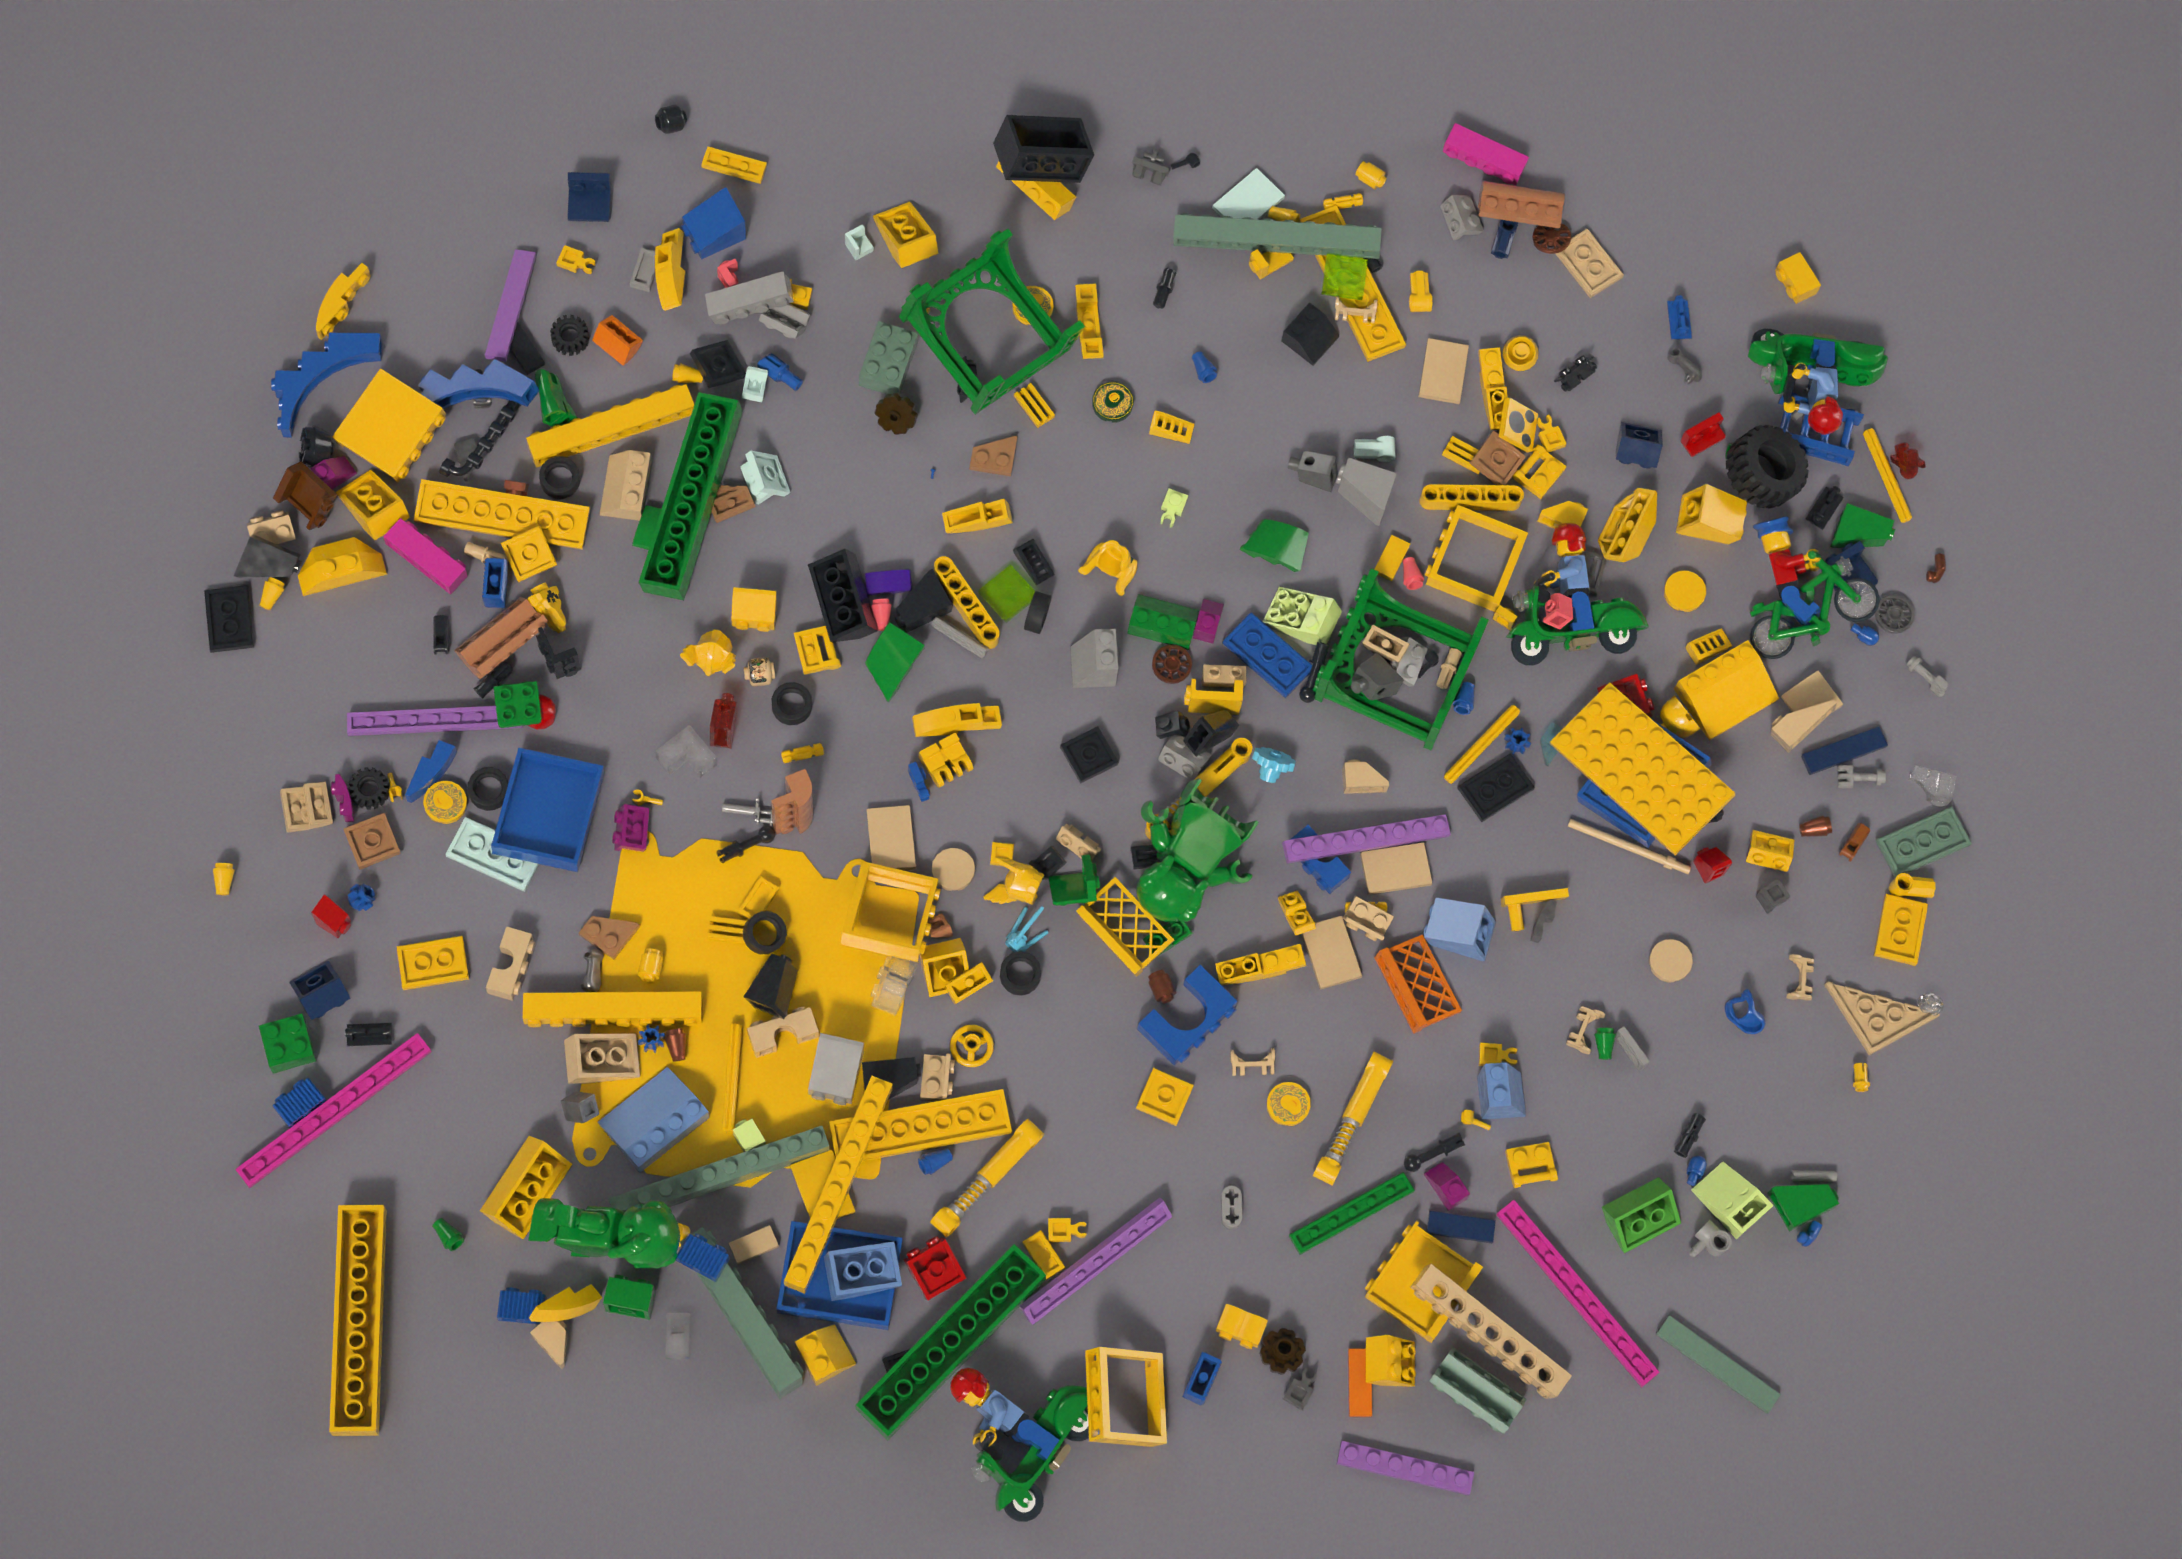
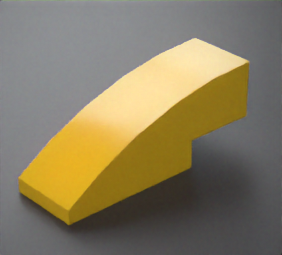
M1005 499L986 504L978 502L942 513L946 533L978 531L1013 523L1010 506Z
M592 1284L576 1293L568 1287L537 1305L529 1319L535 1322L572 1319L595 1309L602 1296Z

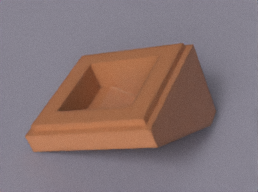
M942 913L933 919H929L928 923L931 924L929 934L931 937L953 936L951 926Z

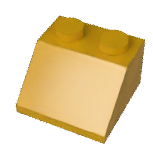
M733 587L732 626L740 630H747L748 628H756L762 632L775 630L777 612L776 591Z
M961 938L927 945L924 955L920 954L929 997L948 993L945 984L969 970L966 950Z
M835 1324L813 1331L795 1341V1347L816 1386L856 1365Z

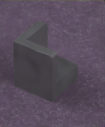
M1779 879L1762 888L1756 895L1757 900L1767 914L1791 897Z
M574 1092L561 1100L566 1121L585 1123L599 1115L594 1094Z

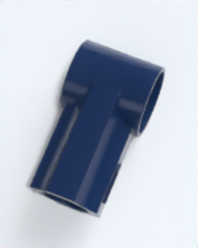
M1500 220L1491 254L1496 258H1508L1518 222ZM1503 226H1508L1511 230H1507Z

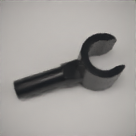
M1190 153L1183 161L1171 164V168L1173 170L1187 164L1191 168H1196L1200 165V159L1195 153Z
M1431 651L1425 656L1428 663L1419 671V679L1430 667L1438 664L1439 657L1435 651Z

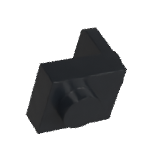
M1179 711L1155 717L1156 736L1159 739L1177 734L1186 737L1189 733V719Z
M1050 846L1036 860H1031L1028 864L1044 874L1043 880H1048L1067 862L1054 846Z

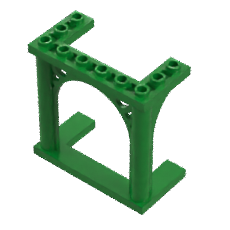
M1009 229L1003 232L999 230L990 237L991 241L986 245L987 249L981 254L980 258H972L965 264V268L962 270L957 268L949 275L950 278L945 281L941 279L935 283L934 288L928 282L922 286L920 284L914 286L910 290L911 294L905 299L906 303L901 307L902 311L899 315L903 323L906 321L911 323L973 404L970 409L975 415L1070 351L1085 328L1084 324L1079 320L1062 334L1018 276L1010 258L1008 243L1013 234ZM981 272H989L991 276L989 283L981 281ZM975 276L976 283L971 284L969 280L972 281ZM996 278L998 279L997 283L1001 284V286H996L994 284ZM974 289L992 290L1010 299L1050 349L1006 380L999 375L984 386L953 348L945 330V315L951 302L960 294ZM942 299L945 300V304L943 305L937 303L940 302ZM929 307L937 308L941 315L931 316L927 313L926 309ZM935 322L940 324L938 328H936Z
M1371 568L1369 574H1364L1360 581V586L1354 601H1357L1355 608L1351 607L1346 619H1349L1347 626L1342 625L1338 637L1341 639L1338 644L1334 643L1330 651L1332 659L1325 662L1326 666L1322 664L1313 688V691L1316 692L1315 700L1322 702L1324 698L1419 739L1425 742L1424 748L1432 750L1489 619L1481 616L1473 635L1411 609L1392 598L1381 588L1377 581L1379 571ZM1366 613L1374 615L1376 619L1374 626L1378 628L1390 626L1407 628L1465 653L1433 725L1378 700H1369L1362 692L1354 693L1351 688L1349 690L1346 689L1351 686V679L1355 674L1353 664L1355 651L1372 627L1364 619ZM1380 614L1383 615L1382 618H1388V620L1382 622ZM1360 624L1365 628L1362 633L1357 631V629H1360ZM1353 644L1355 647L1351 649L1349 645ZM1343 661L1348 662L1347 668H1338L1343 666ZM1341 673H1347L1350 675V680L1345 683H1339L1336 681V676Z

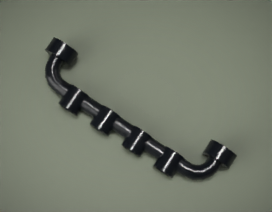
M509 400L507 405L503 406L497 419L491 423L488 432L479 440L476 449L469 454L466 463L462 467H455V462L446 458L440 467L439 473L446 477L450 474L463 476L471 471L473 467L479 469L484 460L481 455L484 451L490 453L495 445L492 439L495 436L500 438L506 429L503 426L506 420L512 422L515 418L517 411L514 408L517 402Z

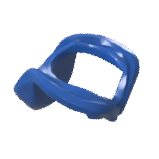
M1745 989L1741 993V997L1733 998L1725 1004L1727 1018L1743 1032L1757 1034L1765 1028V1018L1755 1010L1754 999L1750 990ZM1746 1000L1748 1012L1744 1017L1738 1018L1734 1013L1732 1004Z

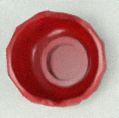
M539 695L541 722L528 725L536 730L546 729L554 723L556 705L551 698L545 695Z

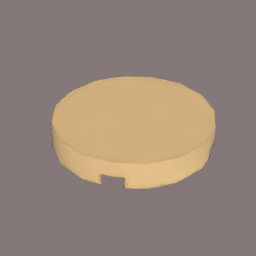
M945 849L937 854L933 861V878H937L938 886L947 891L963 890L970 885L974 878L975 865L973 859L967 852L961 849Z
M1674 939L1663 940L1657 943L1649 956L1652 973L1658 979L1668 983L1684 979L1691 971L1693 964L1692 954L1688 947Z

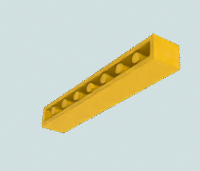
M687 384L682 386L675 385L667 391H657L649 397L643 399L636 398L628 404L622 406L615 405L610 410L594 412L589 417L583 419L576 418L568 424L562 426L555 425L550 430L544 432H534L529 437H526L527 445L537 468L555 456L567 458L689 417L692 414L694 402Z
M523 993V1022L528 1024L529 1027H541V1024H550L551 1027H563V1024H572L574 1027H584L586 1024L606 1027L608 1024H617L620 1027H627L635 1023H639L640 1026L647 1027V1025L652 1026L653 1023H661L662 1026H674L675 1023H684L685 1026H696L697 1023H702V993Z

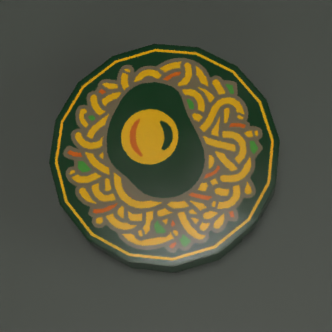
M1107 382L1100 385L1092 397V408L1095 414L1101 420L1112 421V423L1125 420L1131 414L1134 405L1131 391L1125 385L1118 382Z

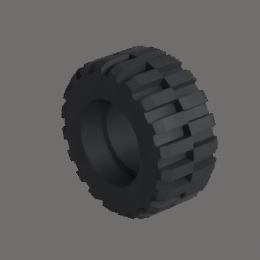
M1772 425L1756 426L1730 446V450L1726 455V459H1728L1726 461L1728 480L1731 479L1733 489L1739 492L1738 495L1741 498L1747 499L1746 502L1749 504H1756V507H1766L1768 509L1775 508L1776 506L1779 507L1797 495L1805 486L1809 472L1806 469L1808 467V460L1804 457L1806 453L1804 449L1800 448L1798 440H1794L1789 432H1783L1782 428H1773ZM1758 454L1765 457L1772 464L1776 473V479L1770 477L1762 469L1758 460Z

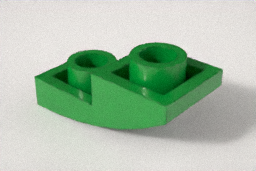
M646 505L636 529L632 546L649 550L660 516V508Z
M1185 921L1169 922L1163 927L1174 941L1159 955L1193 934ZM1153 933L1152 945L1161 946L1168 939L1163 934ZM1150 934L1143 939L1146 945H1150Z

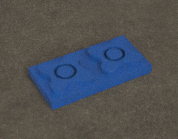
M1252 612L1222 642L1284 698H1287L1310 674L1312 668L1311 663Z

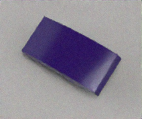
M911 570L865 573L868 595L912 591Z

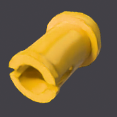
M1855 1063L1853 1065L1855 1079L1853 1087L1857 1092L1868 1091V1087H1870L1867 1073L1868 1065L1866 1063L1863 1066L1862 1063Z

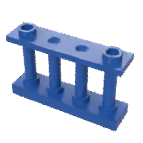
M1792 392L1795 404H1800V402L1809 404L1808 398L1800 397ZM1783 394L1778 402L1781 405L1784 403ZM1841 408L1843 412L1842 422H1845L1840 446L1829 444L1830 434H1821L1820 440L1809 438L1810 425L1808 423V415L1806 414L1804 415L1800 434H1790H1792L1794 440H1798L1800 448L1804 449L1806 455L1849 466L1855 451L1848 448L1853 425L1858 426L1864 414L1858 413L1854 409ZM1785 410L1780 428L1783 429V432H1789L1788 428L1792 412L1787 413Z

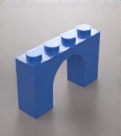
M1201 965L1184 980L1183 984L1204 1007L1205 1019L1201 1025L1192 1030L1176 1029L1155 1009L1138 1023L1137 1030L1174 1066L1178 1062L1183 1063L1190 1056L1189 1051L1194 1046L1199 1048L1206 1040L1204 1037L1209 1032L1213 1034L1221 1026L1219 1022L1225 1017L1229 1019L1237 1010L1235 1008L1237 1000Z

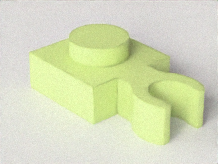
M1168 489L1161 510L1166 511L1161 517V524H1163L1164 519L1168 518L1171 520L1170 528L1173 527L1175 522L1174 515L1181 517L1188 495Z

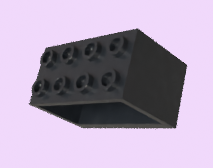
M1006 115L993 142L1005 180L1081 183L1094 157V152L1081 118Z

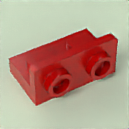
M1720 412L1684 432L1680 441L1691 457L1725 439L1726 435L1720 427L1724 418Z

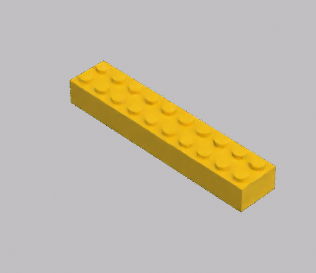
M338 1205L329 1432L332 1436H379L387 1210L384 1205Z

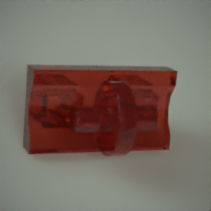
M1904 442L1895 445L1896 454L1890 456L1891 462L1900 468V474L1903 478H1914L1918 473V467H1926L1925 461L1919 458L1918 450L1909 448L1908 443Z

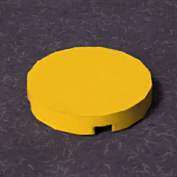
M1690 571L1673 573L1667 579L1664 587V597L1667 603L1678 611L1691 612L1702 605L1706 596V586L1703 580L1697 574Z

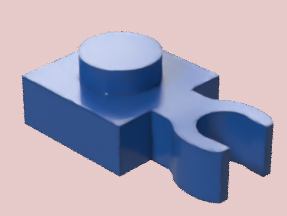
M917 762L908 764V773L921 802L929 800L930 794L924 783L926 779L924 769L922 767L919 768Z

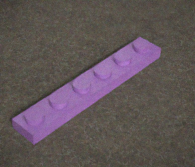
M1341 1441L1336 1463L1468 1496L1471 1492L1474 1472L1346 1441Z

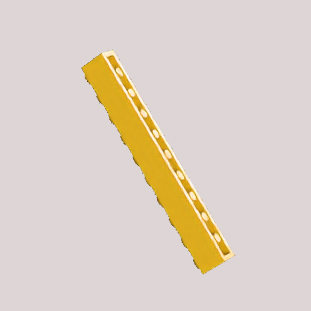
M871 1076L784 1279L785 1286L804 1294L806 1293L891 1094L892 1083Z

